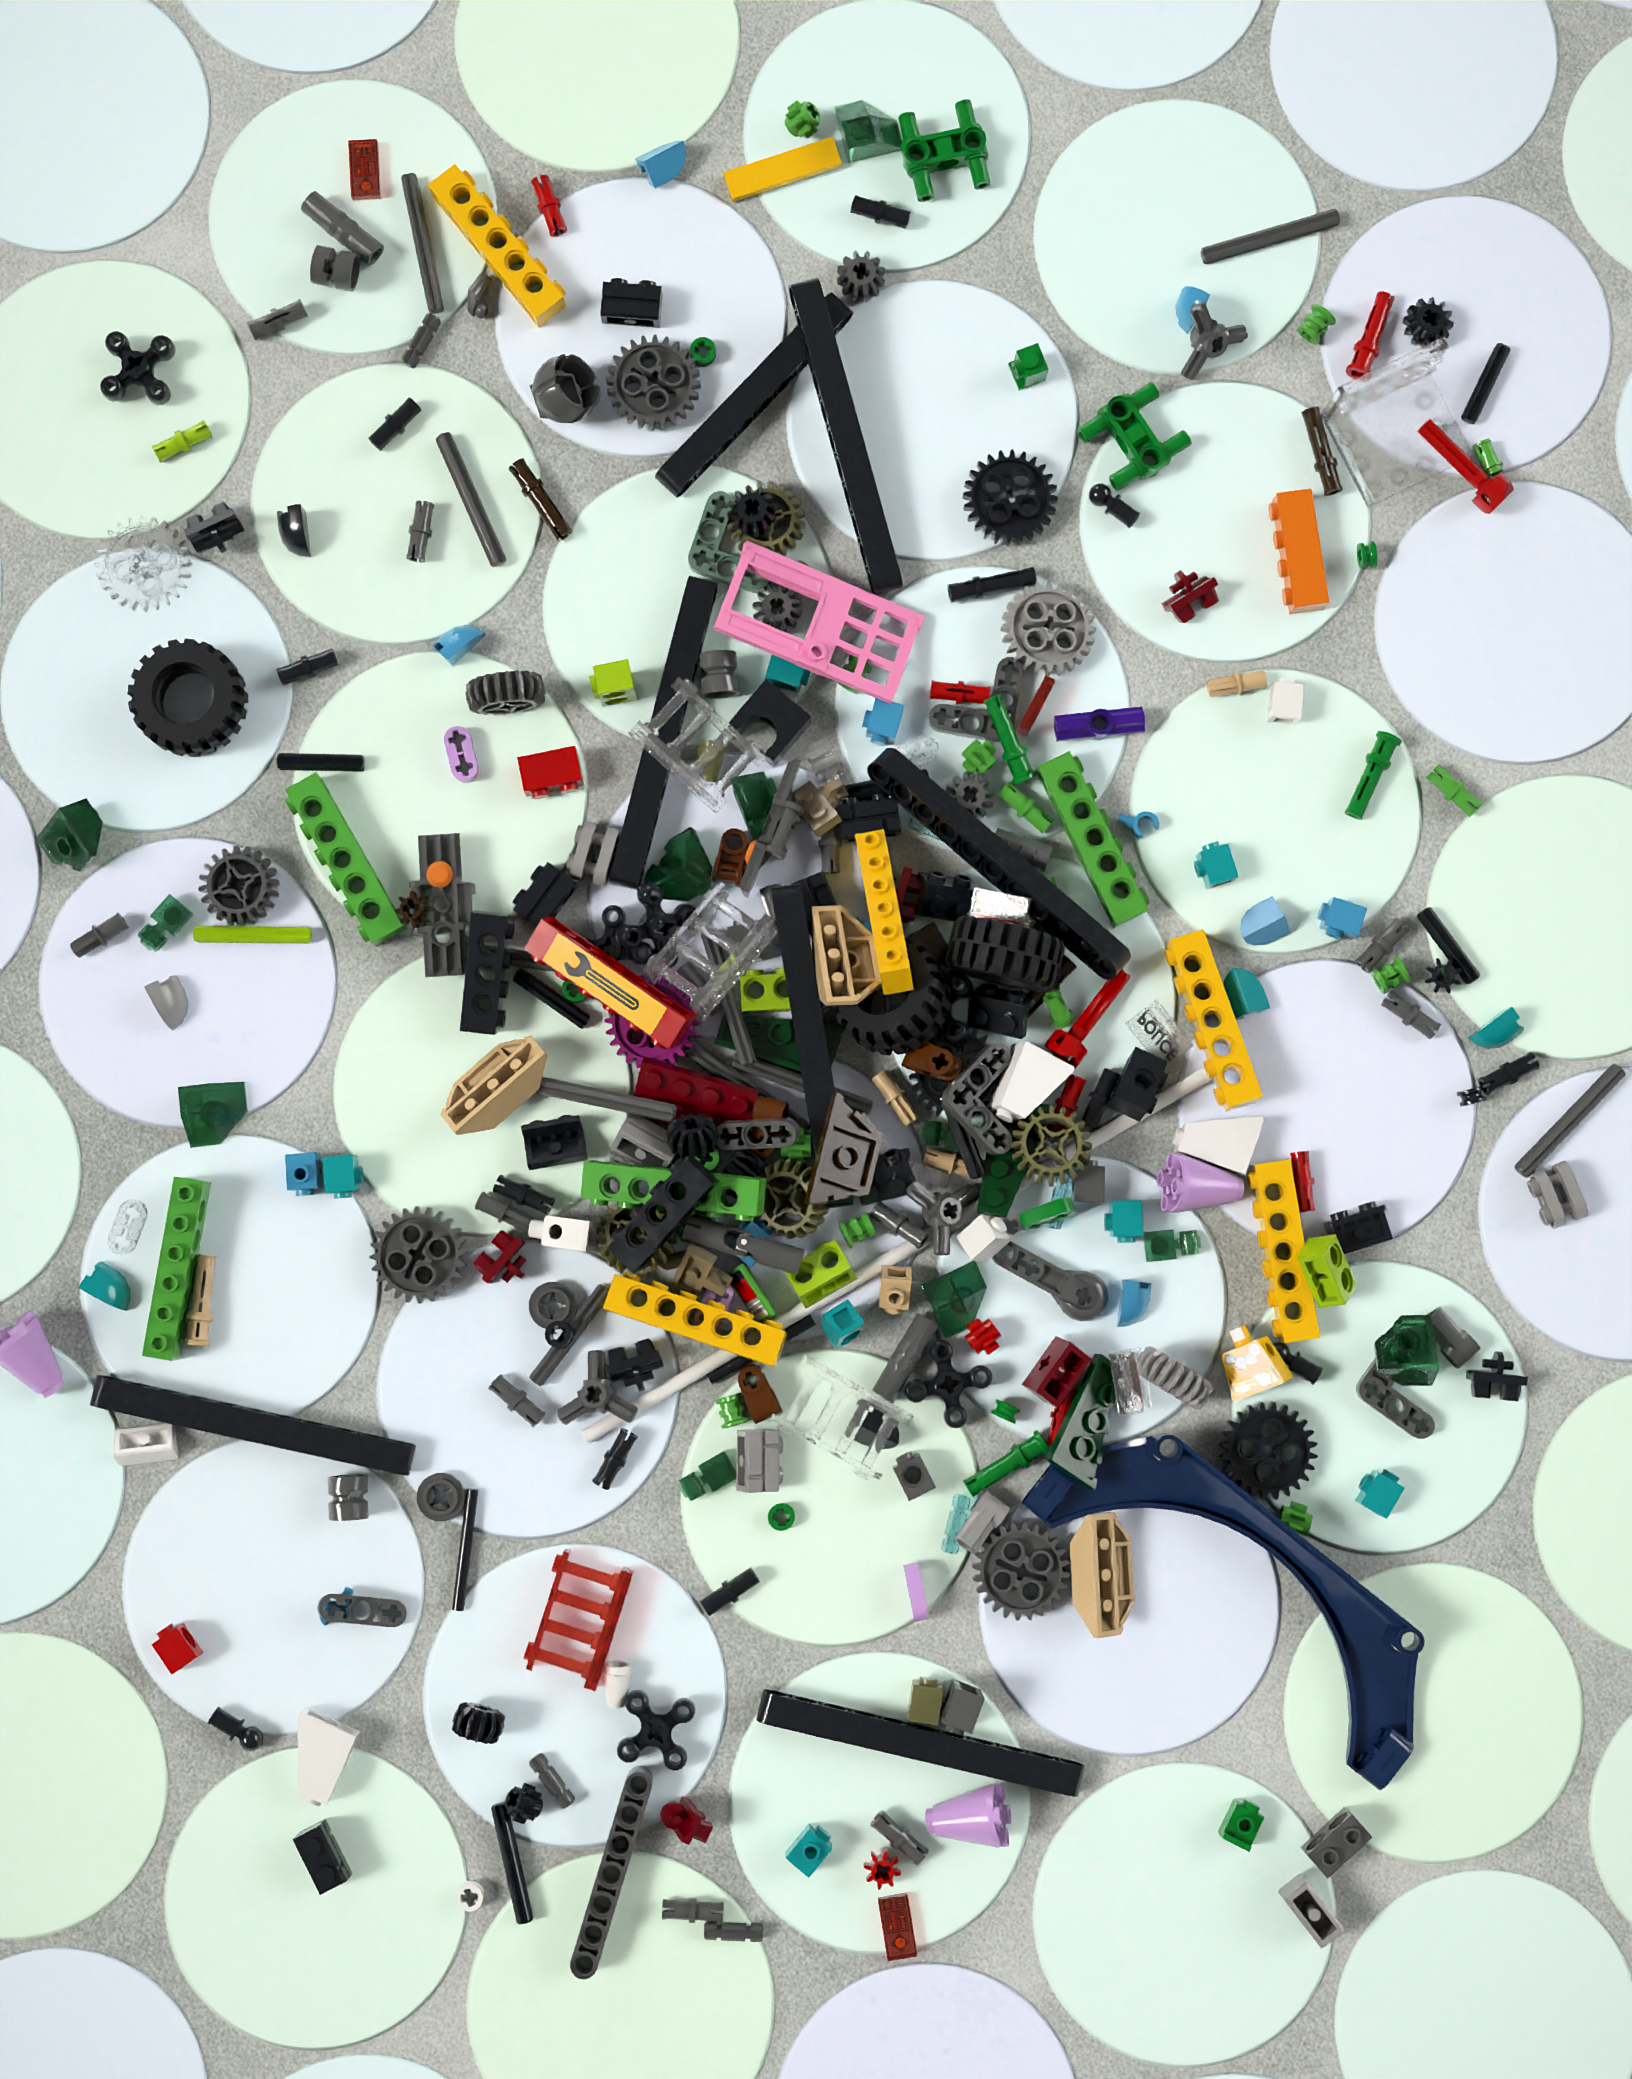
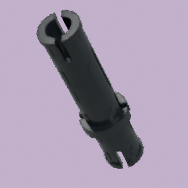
M1034 567L989 577L980 578L979 576H974L972 580L947 584V591L950 603L972 598L980 600L986 595L1034 586L1037 577Z

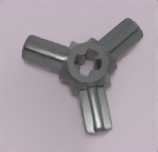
M1203 302L1193 304L1190 311L1195 325L1190 334V341L1192 343L1190 346L1194 350L1181 371V374L1189 380L1196 378L1208 357L1211 359L1218 357L1225 352L1228 345L1241 343L1248 338L1244 325L1225 327L1223 324H1218L1216 320L1211 319L1207 306Z
M914 1181L906 1189L907 1196L922 1207L925 1221L928 1223V1226H933L934 1255L947 1256L950 1254V1227L955 1226V1223L959 1221L962 1208L977 1198V1189L973 1188L971 1184H966L954 1193L946 1192L942 1195L940 1192L932 1193L919 1182Z
M592 1350L588 1352V1380H583L582 1389L577 1391L578 1397L558 1409L557 1415L564 1425H568L586 1412L592 1415L597 1411L602 1414L608 1411L622 1420L631 1423L637 1415L638 1408L617 1396V1390L611 1387L610 1379H606L605 1352L602 1350ZM595 1389L602 1391L599 1394L600 1401L593 1400L592 1398L596 1395Z

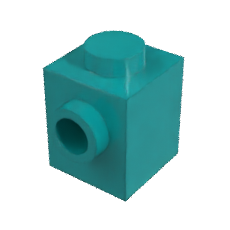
M1216 841L1201 847L1202 851L1196 855V861L1193 864L1197 877L1203 878L1206 889L1235 881L1239 877L1228 843L1219 845V842Z
M357 1155L322 1157L325 1193L334 1194V1199L351 1198L352 1192L360 1191V1184H364V1173L362 1166L358 1167Z
M1142 1200L1109 1201V1213L1104 1214L1105 1231H1110V1237H1117V1243H1135V1237L1143 1236Z
M1383 1469L1382 1473L1372 1470L1370 1474L1366 1473L1361 1479L1358 1486L1360 1492L1355 1501L1387 1519L1405 1487L1397 1483L1400 1479L1386 1469Z
M808 1824L785 1851V1858L809 1878L832 1851V1843L829 1841L831 1836L819 1825L814 1828L811 1824Z

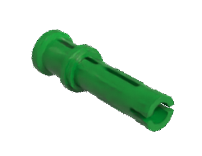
M1000 693L985 699L984 703L1004 750L1002 759L1007 761L1013 776L1012 784H1017L1036 776L1037 772L1032 770L1026 755L1028 752L1027 747L1019 742L1002 699V694Z
M1377 731V740L1371 753H1367L1365 757L1366 768L1344 812L1354 819H1363L1364 812L1374 794L1383 771H1387L1390 768V759L1394 750L1402 742L1400 738L1388 732Z
M1038 1430L1034 1431L1033 1436L1021 1444H1013L1009 1453L973 1476L963 1480L972 1497H975V1495L1018 1468L1030 1467V1462L1048 1453L1049 1448Z

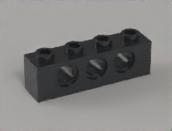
M478 910L471 912L460 1031L496 1035L499 1029L505 1026L506 1010H501L502 998L507 999L509 981H504L505 969H510L512 952L507 951L508 939H513L515 923L510 921L511 914ZM487 935L494 936L497 939L498 948L496 951H490L484 946V938ZM483 965H489L494 968V980H486L482 977L481 968ZM480 995H487L492 999L493 1005L491 1009L485 1010L479 1006L478 998Z
M694 1156L685 1159L679 1158L669 1169L672 1174L665 1182L660 1180L651 1189L649 1194L652 1197L645 1205L640 1203L631 1212L630 1217L632 1220L625 1227L623 1225L618 1227L610 1236L612 1242L607 1249L632 1273L641 1271L720 1182ZM678 1182L683 1183L686 1187L687 1192L684 1198L676 1194L675 1187ZM659 1204L664 1206L667 1212L664 1221L660 1220L656 1215V1208ZM638 1227L643 1228L647 1233V1239L644 1243L637 1239L636 1231Z

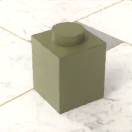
M920 1676L919 1681L912 1680L907 1711L908 1721L938 1726L944 1691L943 1685L937 1684L938 1679Z

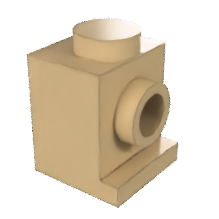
M881 1266L879 1308H884L886 1313L895 1315L902 1313V1310H909L912 1283L911 1267Z

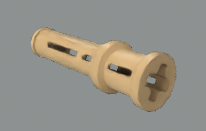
M197 1254L191 1311H188V1314H186L188 1327L187 1336L183 1339V1344L210 1346L208 1333L209 1324L213 1321V1316L209 1311L216 1256ZM206 1271L204 1295L201 1298L203 1272ZM202 1302V1312H199V1305ZM200 1323L199 1337H196L197 1324Z

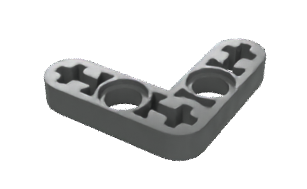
M1006 657L998 663L992 696L1001 692H1007L1012 696L1013 703L1006 707V709L1011 714L1010 719L1014 726L1023 666L1020 661L1014 663V657ZM1008 664L1013 665V670L1018 673L1013 674L1010 685H1016V689L1008 685L998 686V682L1005 683L1006 672L1001 671V669H1006ZM937 704L929 713V725L937 732L1000 742L998 735H996V730L991 728V725L994 726L988 711L949 704ZM940 711H944L947 718L954 719L955 713H960L957 728H952L954 721L947 720L944 722V725H939L938 719L933 718V716H937ZM968 715L975 716L979 721V727L973 731L966 730L962 725V720Z
M993 1043L984 1047L949 1084L942 1095L945 1108L976 1142L991 1155L1008 1152L1012 1142V1136L1009 1131L978 1098L1010 1063V1051L1002 1043ZM998 1051L999 1055L997 1058L999 1061L991 1063L987 1067L985 1063H989L994 1057L992 1052ZM974 1069L979 1070L983 1076V1081L979 1086L973 1084L970 1079V1074ZM964 1088H967L969 1091L964 1092L959 1098L962 1103L955 1104L953 1102L955 1099L953 1093L961 1092ZM975 1111L983 1116L984 1121L980 1128H976L971 1123V1115ZM985 1131H988L990 1133L982 1135V1133ZM992 1136L1001 1137L999 1140L1001 1146L994 1147L995 1139Z
M1401 1327L1390 1335L1356 1385V1393L1363 1402L1410 1436L1425 1439L1432 1435L1435 1429L1433 1418L1391 1387L1420 1345V1338L1415 1330ZM1409 1333L1411 1346H1403L1399 1351L1400 1354L1404 1355L1403 1359L1397 1354L1389 1352L1390 1347L1397 1350L1401 1345V1341L1398 1339L1400 1335L1406 1336ZM1385 1357L1393 1358L1396 1363L1395 1370L1390 1374L1383 1373L1380 1368L1381 1360ZM1375 1382L1376 1386L1374 1389L1382 1395H1385L1386 1390L1389 1392L1382 1399L1380 1407L1377 1405L1381 1401L1378 1397L1374 1395L1365 1396L1367 1390L1364 1388L1366 1383L1372 1385ZM1392 1399H1399L1403 1404L1402 1413L1397 1416H1392L1387 1409V1405ZM1408 1415L1418 1420L1424 1418L1423 1424L1426 1426V1430L1415 1432L1416 1425L1405 1420V1424H1402L1401 1421Z

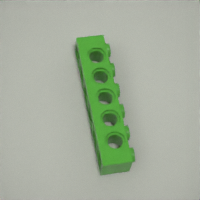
M1068 751L1039 765L1036 769L1037 776L1112 927L1116 928L1145 914L1149 910L1147 907L1150 903L1148 896L1143 888L1138 889L1134 878H1136L1135 870L1129 861L1125 863L1120 853L1123 851L1122 844L1116 835H1111L1107 827L1110 825L1109 818L1104 809H1098L1094 801L1097 798L1096 792L1090 782L1086 784L1081 774L1084 772L1079 758L1077 756L1073 757L1071 752ZM1065 779L1073 781L1076 790L1071 793L1063 791L1060 785L1061 781ZM1084 806L1089 812L1088 818H1077L1073 811L1074 807ZM1089 832L1098 833L1102 839L1101 844L1097 846L1091 845L1087 841V834ZM1103 858L1111 859L1115 865L1114 871L1105 872L1102 870L1100 860ZM1121 884L1125 886L1128 891L1127 897L1124 899L1117 898L1113 893L1114 885Z
M315 772L286 788L285 791L289 796L285 800L293 815L298 813L301 817L303 824L299 826L308 841L313 839L318 849L314 850V853L321 865L327 864L332 874L328 876L329 880L337 892L342 890L347 900L343 901V904L351 917L356 915L361 923L357 929L366 943L371 941L373 945L378 946L407 929L406 926L400 923V915L394 911L396 908L321 776ZM315 803L321 804L322 810L320 814L310 817L308 815L309 807ZM327 829L336 830V837L331 842H323L322 839L323 833ZM349 854L351 858L349 865L345 868H338L337 859L339 856ZM358 879L364 880V890L358 894L352 893V883ZM371 905H378L380 909L379 915L374 919H367V908Z
M595 1160L583 1162L581 1198L590 1199V1204L606 1206L608 1201L619 1202V1207L635 1209L637 1204L643 1203L645 1205L652 1197L649 1193L647 1196L640 1193L639 1183L642 1180L648 1183L650 1192L660 1180L665 1182L672 1173L669 1171L670 1168ZM712 1173L720 1182L708 1194L707 1200L701 1202L695 1209L706 1211L707 1217L724 1218L725 1213L736 1214V1220L754 1221V1216L757 1217L764 1213L766 1178ZM613 1177L617 1178L620 1182V1190L617 1193L612 1191L610 1187V1181ZM678 1182L676 1185L679 1190L678 1196L684 1198L687 1192L686 1187L683 1183ZM729 1189L734 1190L737 1194L738 1199L735 1205L729 1204L726 1200V1193ZM659 1204L656 1211L666 1212V1209Z
M174 1177L142 1356L169 1361L180 1359L187 1322L186 1314L189 1311L197 1266V1254H199L211 1182L182 1177Z

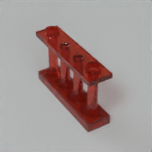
M566 1548L562 1555L557 1554L551 1571L555 1572L556 1576L534 1643L528 1642L523 1659L528 1661L526 1669L532 1671L536 1660L581 1674V1678L586 1679L584 1688L596 1691L634 1570L623 1567L620 1574L614 1572V1575L580 1565L568 1561L571 1550ZM564 1572L609 1586V1590L614 1591L611 1603L605 1601L602 1604L559 1590ZM558 1602L599 1615L600 1619L605 1621L602 1632L596 1631L592 1633L551 1620L550 1616L554 1603ZM548 1631L591 1645L590 1648L595 1650L593 1660H586L585 1663L541 1649L545 1632Z

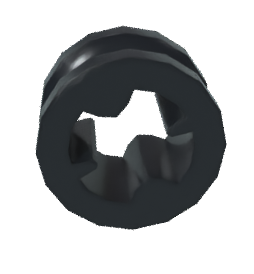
M1483 1086L1456 1092L1457 1096H1460L1462 1099L1461 1103H1459L1460 1107L1487 1100L1481 1094L1484 1089Z
M554 1321L545 1330L547 1343L557 1349L568 1348L574 1341V1329L563 1321ZM557 1328L566 1331V1336H563L565 1339L562 1342L553 1338V1334H557L555 1332Z

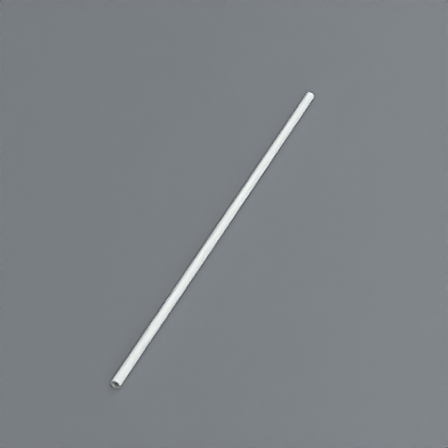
M1203 1067L1155 1095L1154 1097L1158 1098V1101L1151 1115L1211 1081L1213 1077L1209 1078ZM1146 1113L1141 1119V1121L1151 1115ZM1123 1114L1090 1133V1138L1085 1141L1092 1143V1149L1139 1123V1121ZM1076 1143L1063 1149L1068 1161L1076 1153ZM1046 1159L1039 1163L1040 1165L1049 1168L1060 1167V1165L1057 1166V1164L1050 1159ZM1025 1173L1017 1193L1036 1183L1038 1175L1034 1174L1028 1180ZM979 1199L962 1208L961 1217L955 1223V1226L950 1227V1232L981 1215L977 1213ZM933 1226L924 1230L929 1233V1237L920 1249L905 1241L854 1271L858 1278L808 1308H805L801 1302L771 1321L782 1324L781 1330H784L881 1273L882 1265L894 1266L933 1243ZM757 1329L745 1335V1341L748 1345H756L761 1339V1333ZM720 1349L629 1403L637 1406V1415L739 1355ZM611 1413L581 1430L589 1444L626 1421Z

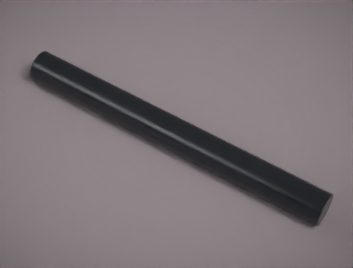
M808 1315L784 1329L783 1331L787 1333L784 1343L815 1326L816 1323L812 1316ZM738 1356L707 1374L713 1385L754 1360Z
M467 1488L452 1604V1610L464 1611L478 1489Z

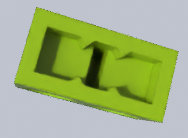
M628 659L593 666L594 675L589 676L594 698L600 699L603 707L637 700Z
M784 968L775 969L776 974H764V970H747L746 975L740 976L742 1014L791 1011L789 997H781L777 993L778 985L786 982ZM752 984L762 985L764 988L763 996L758 999L749 997L747 994L749 986Z
M1336 1234L1308 1238L1297 1259L1318 1308L1346 1305L1357 1283Z
M835 1239L831 1242L820 1244L814 1252L803 1257L797 1275L785 1272L805 1308L810 1307L858 1279ZM838 1261L834 1267L826 1268L829 1262ZM812 1276L808 1282L800 1283L803 1277Z

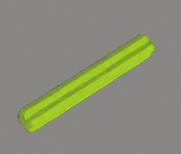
M195 926L193 938L196 942L309 944L312 940V930L309 927Z

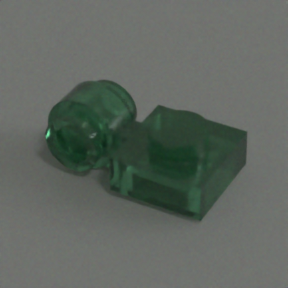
M169 894L150 915L157 924L152 926L148 923L138 933V937L141 939L140 943L149 951L153 949L155 952H158L168 940L165 937V931L167 930L171 935L175 936L194 914Z
M924 1120V1125L920 1126L919 1137L922 1138L921 1144L939 1146V1141L945 1140L944 1151L960 1153L949 1122H947V1129L945 1131L941 1128L942 1122Z
M1173 1229L1143 1232L1146 1262L1177 1259L1176 1249L1181 1250V1256L1199 1254V1248H1202L1201 1237L1197 1236V1230L1179 1232L1177 1240L1174 1239Z
M723 1450L698 1465L703 1475L697 1476L695 1472H692L679 1480L681 1484L679 1488L684 1497H688L691 1502L706 1493L703 1488L706 1486L705 1484L708 1483L712 1492L735 1480L736 1470Z

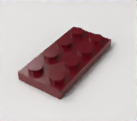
M644 1057L633 1096L674 1104L677 1107L675 1119H678L679 1114L686 1116L691 1112L693 1115L704 1113L705 1117L713 1119V1123L717 1127L729 1120L751 1119L759 1090ZM646 1117L647 1119L670 1125L668 1121ZM726 1129L722 1136L727 1137L729 1142L732 1138L741 1136L742 1131L737 1134H730L728 1129Z

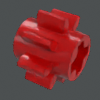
M976 1318L966 1326L970 1333L964 1338L976 1354H980L984 1350L986 1354L990 1355L1000 1347L996 1340L1001 1337V1334L989 1319L982 1323L980 1319Z
M886 1848L879 1855L871 1851V1863L865 1862L863 1864L864 1869L871 1871L866 1876V1881L871 1882L874 1880L877 1882L878 1890L881 1889L882 1884L888 1883L893 1887V1876H901V1870L893 1867L899 1861L898 1856L890 1858ZM877 1865L887 1866L888 1873L877 1872Z

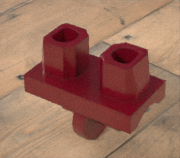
M1179 570L1174 573L1176 583L1169 587L1171 593L1175 595L1161 604L1165 611L1172 612L1179 623H1186L1196 616L1190 605L1195 599H1198L1204 609L1219 602L1214 588L1219 584L1215 577L1209 579L1207 576H1203L1197 580L1198 576L1194 571L1186 576Z
M908 867L903 869L896 895L901 921L914 922L916 917L914 909L916 905L903 902L906 892L919 895L922 883L918 880V875L912 874L913 869Z
M501 1230L491 1241L503 1252L495 1261L483 1251L473 1262L478 1271L483 1274L481 1279L487 1284H491L505 1267L508 1270L501 1278L506 1283L514 1275L520 1279H523L526 1275L520 1269L527 1261L522 1255H519L513 1263L511 1262L526 1242L520 1237H513L511 1234Z
M682 1796L680 1802H668L661 1809L660 1818L664 1826L673 1829L681 1842L690 1845L693 1838L703 1843L707 1842L713 1825L705 1821V1814L698 1811L689 1798Z

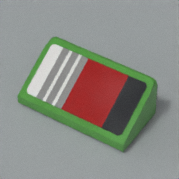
M742 1263L727 1273L733 1278L731 1285L749 1313L754 1315L753 1319L756 1322L762 1323L765 1319L776 1314L775 1308L746 1264Z

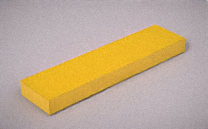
M832 136L723 172V177L732 202H736L842 167V161Z

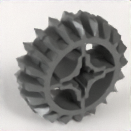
M516 670L496 672L471 679L466 684L465 695L470 711L484 715H505L525 712L526 710H533L535 707H539L545 702L546 689L542 675L534 671Z
M233 846L232 855L224 848L221 850L222 859L215 854L211 856L215 862L213 867L207 863L204 864V868L210 872L208 875L200 874L199 879L207 882V884L199 886L198 890L202 893H208L201 898V902L204 904L211 903L207 911L210 914L217 912L216 919L222 921L226 918L229 925H233L237 919L239 925L245 926L247 916L252 923H256V913L263 917L267 916V912L263 909L265 905L274 908L275 904L269 900L270 896L279 897V893L272 890V887L279 886L280 881L278 879H270L278 873L277 869H267L272 861L269 858L261 860L263 853L258 850L252 855V849L248 846L243 849L242 854L240 847ZM247 863L254 865L259 873L242 875L235 864ZM226 870L227 880L217 890L219 878ZM237 878L245 883V886H242L244 889L241 893L234 889V886H237L235 884L238 881ZM259 882H262L261 891L253 902L251 893L255 887L260 885ZM224 897H237L238 901L242 903L243 908H227L220 899Z

